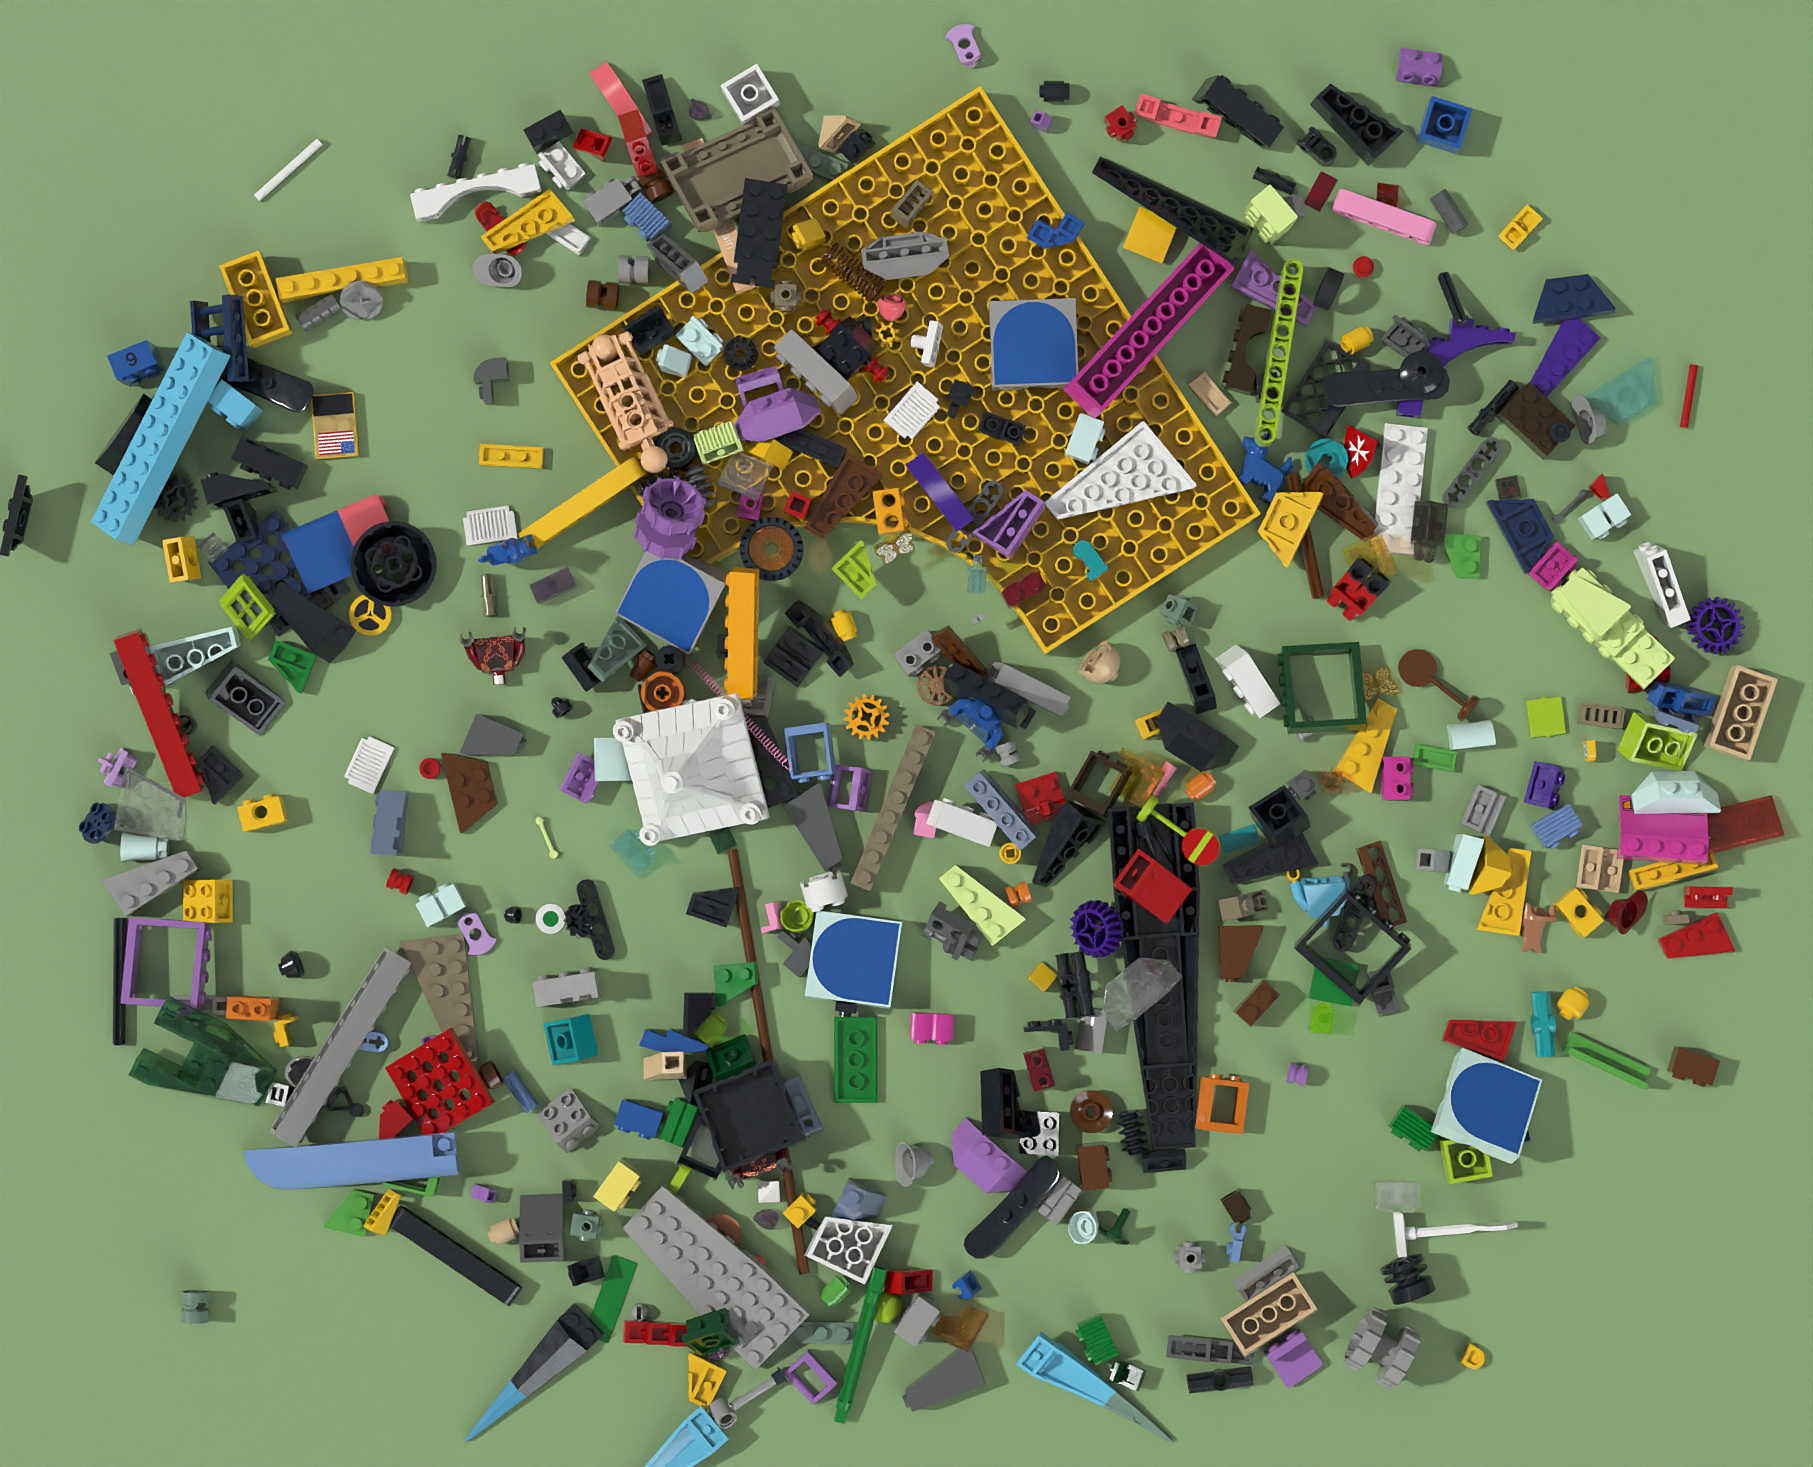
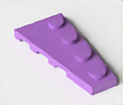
M1250 250L1231 288L1275 311L1280 276L1271 269L1268 263L1263 262L1253 250ZM1284 288V292L1287 295H1294V291L1291 288ZM1301 292L1299 293L1295 321L1306 327L1317 306L1313 305ZM1281 308L1283 315H1291L1289 309Z

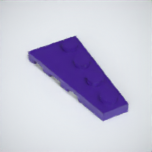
M1580 318L1563 320L1533 374L1530 383L1547 397L1601 337Z

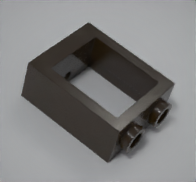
M1091 750L1066 795L1107 818L1108 808H1113L1132 773L1127 770L1128 765L1117 760L1114 763L1109 760L1110 756L1100 750L1097 753ZM1097 761L1122 774L1104 806L1080 793Z

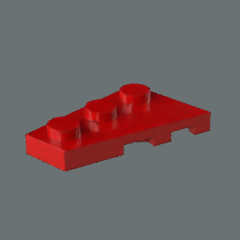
M1718 912L1658 938L1660 946L1668 959L1735 952Z
M1450 1019L1447 1022L1441 1041L1499 1062H1504L1517 1021Z

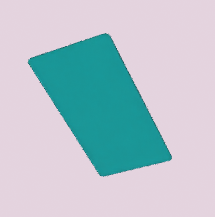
M1254 825L1219 836L1225 854L1260 842Z

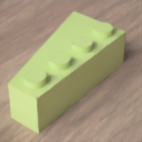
M956 865L939 878L970 919L976 923L978 929L992 946L1026 920Z

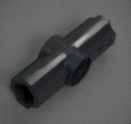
M1251 1366L1186 1374L1189 1394L1213 1390L1224 1391L1229 1388L1254 1385ZM1217 1375H1224L1226 1377L1223 1384H1215L1214 1379Z

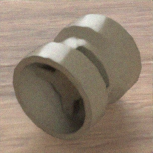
M1183 626L1177 627L1175 631L1162 633L1169 653L1176 651L1180 646L1186 647L1190 645Z

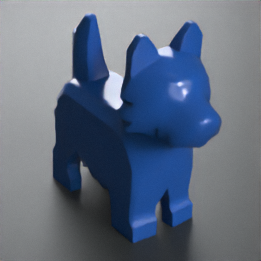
M1265 433L1261 438L1269 440L1270 434ZM1245 436L1242 445L1248 452L1237 478L1242 486L1244 484L1247 485L1249 481L1255 483V485L1259 484L1260 487L1264 486L1265 493L1261 494L1259 499L1266 504L1272 503L1275 494L1284 484L1285 476L1294 467L1292 465V457H1289L1282 467L1277 468L1266 460L1265 456L1268 447H1260L1256 444L1254 437Z
M532 534L520 538H509L506 541L499 542L488 547L486 554L481 556L478 562H489L493 566L503 563H519L523 558L538 553L536 546H529V543L533 542L534 538Z

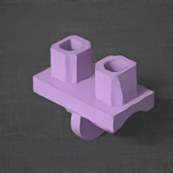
M120 747L113 763L111 761L114 754L110 752L106 759L101 757L98 759V762L103 764L100 772L105 774L108 767H110L103 781L105 785L110 787L114 785L123 788L128 777L118 773L121 766L132 770L137 762V759L128 754L126 749Z

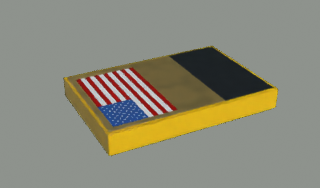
M354 392L313 395L311 405L316 460L358 457L359 446Z

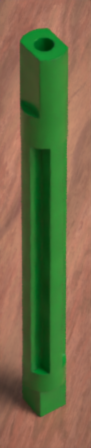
M873 1266L836 1403L835 1422L845 1424L847 1414L851 1409L888 1269L884 1267Z

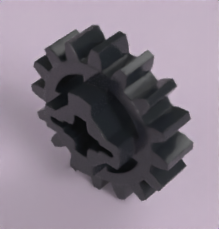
M176 475L172 476V480L168 478L153 507L154 509H159L157 515L162 516L164 514V519L167 521L171 517L173 522H177L178 517L184 521L185 514L192 516L191 508L197 509V506L193 503L194 501H199V498L193 495L198 492L195 488L191 489L193 483L189 481L185 484L186 478L181 477L178 481ZM174 485L172 489L167 491L165 490L169 486ZM184 489H186L188 493V500L185 498ZM177 496L179 500L173 501L171 500V497ZM161 498L165 500V508L162 505ZM185 507L183 510L176 512L178 508Z

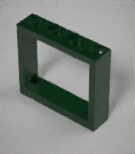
M1359 642L1282 646L1281 652L1277 653L1278 666H1282V674H1279L1280 687L1283 686L1284 694H1281V706L1285 707L1286 715H1283L1284 727H1287V733L1301 734L1365 730L1367 717ZM1349 653L1355 718L1295 722L1290 656Z

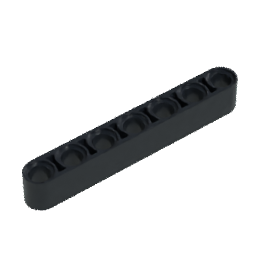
M400 1205L395 1211L389 1225L391 1228L505 1305H512L522 1290L521 1285L406 1207Z

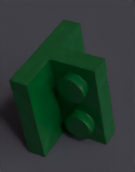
M745 1034L706 1050L716 1082L732 1078L744 1070L758 1065Z
M726 1308L686 1320L688 1333L682 1335L683 1343L699 1356L740 1344L738 1335L731 1330L729 1312Z

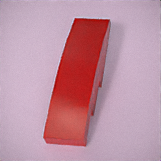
M624 1320L623 1342L688 1347L683 1343L682 1335L688 1333L686 1323Z

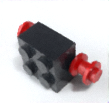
M823 309L815 317L817 319L815 324L817 326L823 325L827 329L825 334L828 337L816 352L846 381L857 375L866 365L863 372L873 374L874 383L877 381L882 383L890 375L888 372L890 367L888 365L883 367L879 363L880 357L878 355L873 359L871 358L881 346L851 316L843 321L841 319L835 320L831 316L833 312L831 309L827 311Z

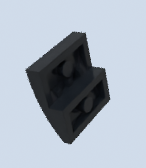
M789 626L763 663L798 687L824 651Z

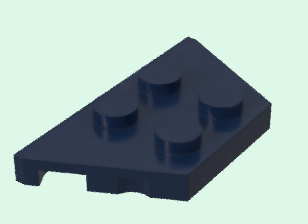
M1589 274L1546 279L1533 318V324L1614 314L1615 307Z
M1534 499L1487 501L1486 504L1523 573H1528L1554 537Z

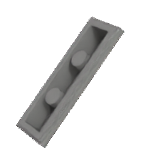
M1284 1245L1236 1278L1233 1283L1247 1302L1287 1277L1300 1266L1289 1249Z

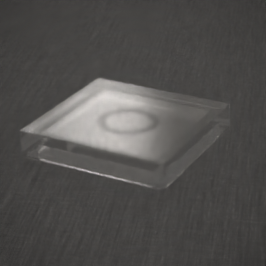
M742 452L732 454L719 479L718 485L758 500L771 474L773 465Z

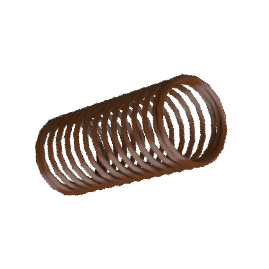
M835 242L824 254L820 264L828 267V270L835 273V276H839V279H843V282L847 281V285H850V288H854V291H858V294L862 293V297H865V300L871 303L882 291L886 281L881 280V277H879L870 290L864 294L876 279L877 275L875 274L867 286L860 292L873 273L870 272L863 283L857 288L860 281L869 272L866 270L858 282L853 285L863 272L864 267H862L855 278L849 282L862 265V262H860L845 280L848 273L859 261L856 259L842 276L845 269L854 260L855 256H852L843 270L838 273L839 269L851 256V253H849L839 267L834 270L847 253V250L841 254L836 263L830 268L832 262L843 250V247H841L835 254L840 246L838 242Z

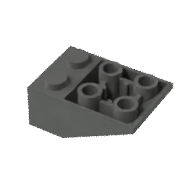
M563 1193L520 1195V1263L564 1261L566 1259Z

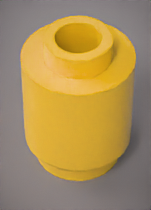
M1360 326L1342 336L1341 347L1345 352L1354 354L1370 345L1374 340L1373 334L1367 326Z
M843 609L833 613L834 618H831V622L842 641L857 637L856 631L858 630L851 611L846 613V610Z

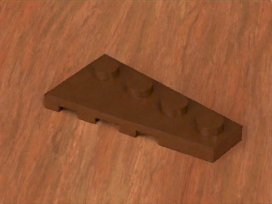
M846 454L804 529L824 539L877 484L884 474Z
M1320 459L1301 484L1302 492H1323L1324 496L1317 509L1366 542L1379 523Z

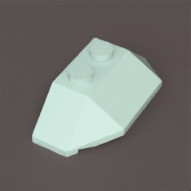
M1695 771L1651 772L1631 796L1634 814L1720 813L1721 811L1718 793Z

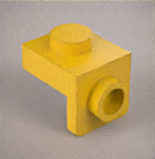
M291 1013L279 1016V1021L274 1022L276 1031L273 1032L275 1042L279 1043L280 1047L292 1044L287 1023L299 1020L298 1016L292 1017Z
M802 1192L783 1214L799 1228L817 1210L818 1207L815 1205L817 1201L810 1194L805 1195Z

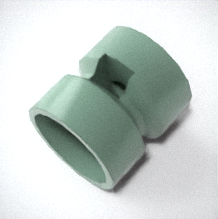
M182 1291L181 1304L184 1305V1308L181 1309V1323L203 1324L209 1322V1309L206 1306L210 1302V1291Z

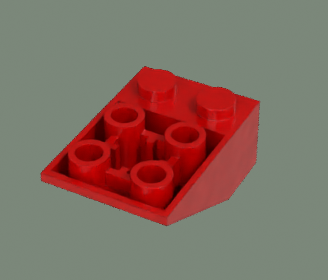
M1140 849L1136 851L1113 883L1117 890L1165 924H1168L1192 890Z

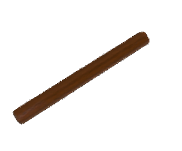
M1299 474L1288 475L1287 481L1290 492H1302ZM1309 525L1301 541V548L1311 596L1313 599L1322 598L1324 593Z

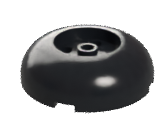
M400 521L381 522L367 529L356 541L350 557L351 575L360 592L371 601L388 607L404 606L422 597L430 588L437 568L436 554L428 537L415 526ZM383 545H390L391 550L389 553H383ZM407 552L411 557L409 561L405 562L402 560V554ZM390 559H395L394 566L388 564ZM376 564L382 565L380 573H376L373 570ZM396 572H400L402 574V579L400 581H395L393 579V575Z

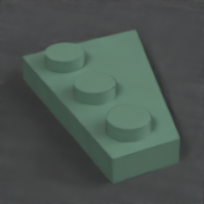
M617 616L588 668L601 682H604L637 656L639 652H642L647 647V644L620 616Z

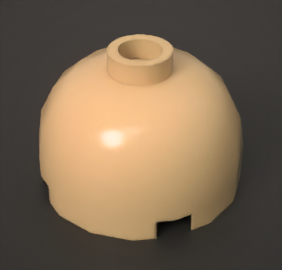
M1107 641L1101 642L1099 644L1101 648L1098 650L1093 648L1080 665L1083 671H1079V673L1085 679L1095 684L1106 683L1109 680L1113 681L1119 675L1118 670L1121 662L1119 652Z

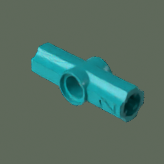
M1550 991L1531 992V1030L1535 1037L1536 1057L1556 1056L1554 1041L1556 1022L1554 1014H1552Z

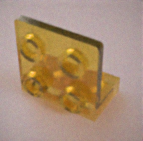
M1380 531L1341 550L1349 567L1359 555L1374 566L1372 572L1360 585H1363L1376 569L1388 577L1395 575L1398 571Z
M1122 747L1118 755L1125 759L1123 763L1128 765L1127 770L1132 774L1120 796L1143 808L1153 795L1165 772L1156 765ZM1121 773L1118 774L1117 778L1110 788L1111 791H1113L1114 787L1116 786L1119 778L1122 775Z

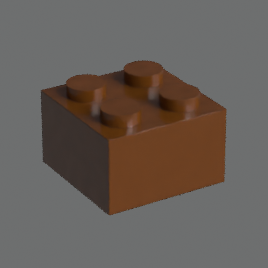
M1102 1141L1076 1144L1081 1188L1083 1191L1109 1188V1182L1113 1181L1111 1169L1106 1165V1161H1110L1107 1146H1104Z

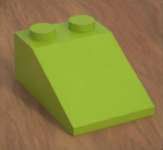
M1633 712L1617 750L1629 761L1682 771L1698 733L1691 731L1684 733L1678 730L1677 726L1671 724L1665 726L1658 723L1654 716Z

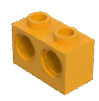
M898 488L873 491L879 536L904 533V527H908L906 514H902L901 506L905 505L903 493H899ZM886 496H893L895 504L888 507L884 505L883 499ZM889 517H895L898 520V525L890 528L886 525V520Z

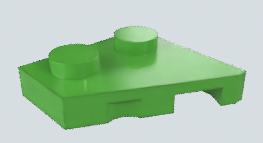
M354 1189L325 1223L324 1228L365 1237L367 1229L363 1226L371 1215L375 1194Z

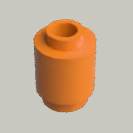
M1208 771L1205 773L1201 772L1185 784L1187 789L1184 791L1191 801L1194 799L1199 801L1213 791V787L1217 783Z

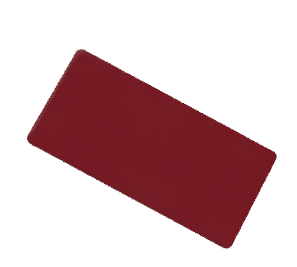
M1321 171L1304 204L1320 212L1337 179Z

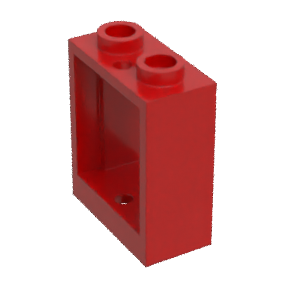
M638 109L618 115L637 178L657 172L656 163Z

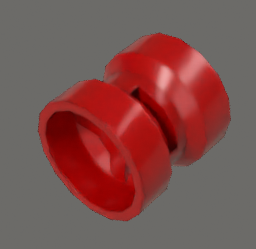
M393 868L388 877L386 888L391 890L399 889L400 893L407 895L413 883L414 875L409 873L403 875L399 869Z

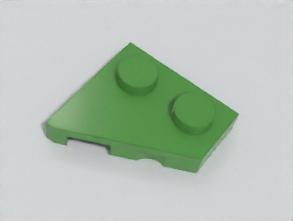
M1439 534V539L1443 543L1456 577L1479 579L1481 536Z

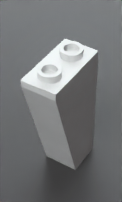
M1651 542L1639 545V548L1633 552L1663 623L1672 628L1691 620L1667 550Z

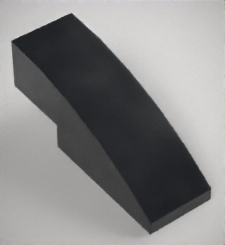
M660 74L642 80L661 145L682 140L663 75Z

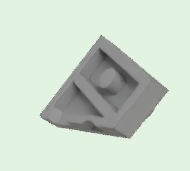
M769 677L767 681L757 684V695L753 700L740 699L743 713H746L745 716H766L768 718L775 682L773 677Z

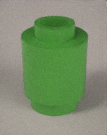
M836 1275L822 1290L823 1293L820 1297L832 1308L834 1305H838L852 1291L849 1288L852 1284L843 1275L840 1278Z

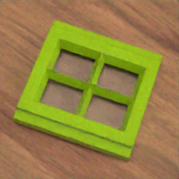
M242 574L219 600L220 606L245 638H248L250 641L257 636L276 614L274 612L275 609L249 576Z

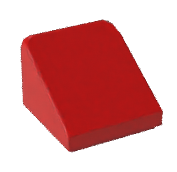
M1600 474L1588 486V489L1600 500L1605 501L1610 495L1603 474Z

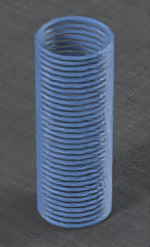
M515 1070L502 1078L526 1114L539 1105L533 1099V1095L527 1090V1086L521 1081L522 1079Z

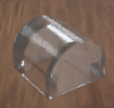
M214 532L197 546L211 563L228 550L225 543Z

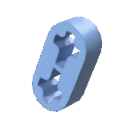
M368 1032L364 1038L367 1039V1042H364L360 1050L382 1052L388 1048L389 1038L381 1032ZM380 1036L381 1040L385 1041V1044L377 1048V1044L370 1043V1039L376 1040Z

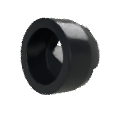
M517 906L508 907L504 914L505 920L511 924L520 923L522 919L521 908Z

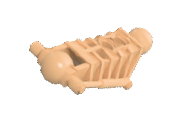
M626 331L620 334L619 337L616 334L612 336L607 334L599 335L594 339L593 344L588 347L589 352L585 351L579 354L577 359L579 363L586 365L600 394L599 398L620 440L618 444L620 449L625 451L641 444L643 449L641 455L642 467L651 473L661 472L668 462L667 453L661 447L655 446L652 438L674 427V422L667 417L648 375L645 374L631 345V341H633L631 332ZM621 344H626L631 357H626ZM617 353L619 354L621 359L604 367L602 366L601 361H610L617 356ZM591 359H593L596 365V374L590 363ZM634 365L636 366L638 372H635L633 370ZM630 379L633 387L625 390L623 382ZM617 385L619 386L621 391L618 394H616L614 390V387ZM629 400H634L630 407H625ZM642 418L641 423L634 426L635 420Z

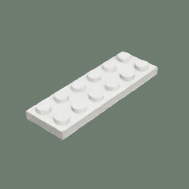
M1384 424L1374 517L1379 524L1373 531L1371 551L1415 555L1428 428Z

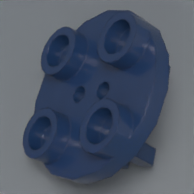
M95 802L91 806L85 820L80 823L79 832L82 833V837L88 843L97 844L101 841L107 843L109 839L106 837L111 832L114 823L118 825L120 820L116 819L112 806Z

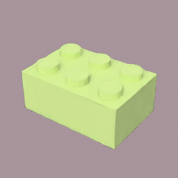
M1271 185L1254 197L1244 212L1247 223L1252 227L1255 226L1260 231L1258 234L1265 243L1269 242L1271 245L1286 234L1298 218Z

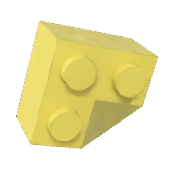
M621 1158L593 1197L614 1212L617 1208L622 1210L630 1199V1196L627 1194L630 1190L634 1192L642 1182L639 1180L641 1174L625 1159Z

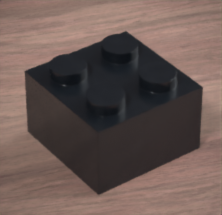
M1285 785L1248 807L1252 820L1274 850L1311 827L1308 815Z

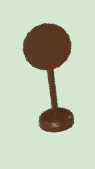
M1414 649L1405 653L1398 666L1401 679L1413 687H1422L1432 682L1462 706L1457 714V718L1463 722L1481 699L1474 695L1467 702H1464L1435 679L1437 665L1430 653L1421 649Z

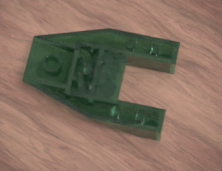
M168 996L154 1024L194 1044L183 1066L143 1048L136 1058L129 1076L150 1086L190 1095L260 1106L277 1070L228 1024Z

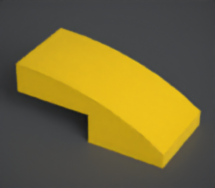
M1526 205L1498 237L1512 250H1515L1543 218L1529 205Z

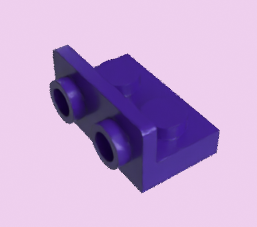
M1534 761L1524 803L1553 811L1560 800V794H1558L1560 785L1562 786L1565 781L1564 769Z

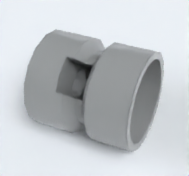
M619 255L618 282L631 284L634 280L637 284H649L650 257L637 256L636 259H633L632 256Z

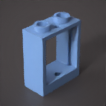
M825 722L784 728L788 763L791 762L792 769L789 770L791 779H797V783L810 782L811 777H818V780L831 779L832 774H837L830 723ZM823 733L828 769L800 773L795 737Z

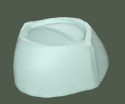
M1080 1211L1075 1213L1069 1220L1068 1231L1074 1243H1089L1098 1233L1099 1221L1096 1211Z

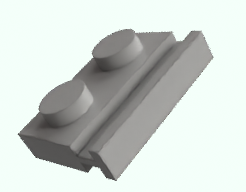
M1476 785L1460 824L1490 836L1506 797Z

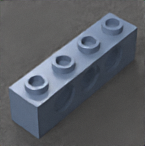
M985 769L964 785L1020 851L1041 834Z

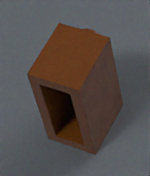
M1261 980L1233 1012L1248 1026L1252 1027L1280 994L1266 981Z
M1674 1046L1667 1071L1673 1073V1078L1685 1081V1077L1693 1079L1692 1084L1705 1087L1706 1084L1713 1085L1720 1060Z

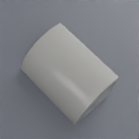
M1093 1008L1095 1015L1081 1017L1080 1014L1075 1049L1102 1054L1108 1011Z

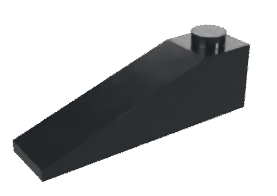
M1066 801L1054 818L1032 882L1036 885L1047 887L1065 869V863L1072 857L1076 858L1080 854L1078 850L1086 842L1090 844L1095 839L1106 822L1081 805Z

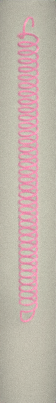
M699 666L697 670H694V668H692L693 671H696V674L702 673L701 671L697 673V671L700 670L702 666ZM708 679V680L706 681V685H709V688H711V690H712V688L717 685V682H716L712 687H710V685H711L715 680H712V681L710 682V684H707V682L710 681V680ZM756 724L753 725L751 729H749V726H747L748 730L752 732L751 730L756 726ZM757 727L752 733L753 735L757 736L762 730H759L757 734H754V732L759 729V727ZM763 732L759 737H756V738H758V740H759V738L764 735V732ZM768 738L764 743H762V740L759 741H761V744H765L769 741L770 738ZM768 743L765 747H766V749H769V752H771V754H772V752L775 751V750L777 749V747H775L772 751H770V749H771L775 744H772L770 748H767V746L770 745V744ZM781 752L777 757H775V754L772 755H774V758H777V761H779L778 757L781 756L783 752ZM786 758V759L782 762V766H784L783 763L786 762V761L788 760V758Z

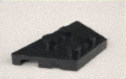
M18 474L13 498H10L8 502L9 515L8 519H5L3 523L4 536L0 549V555L9 557L10 550L15 551L24 540L33 502L30 486L26 485L28 476Z

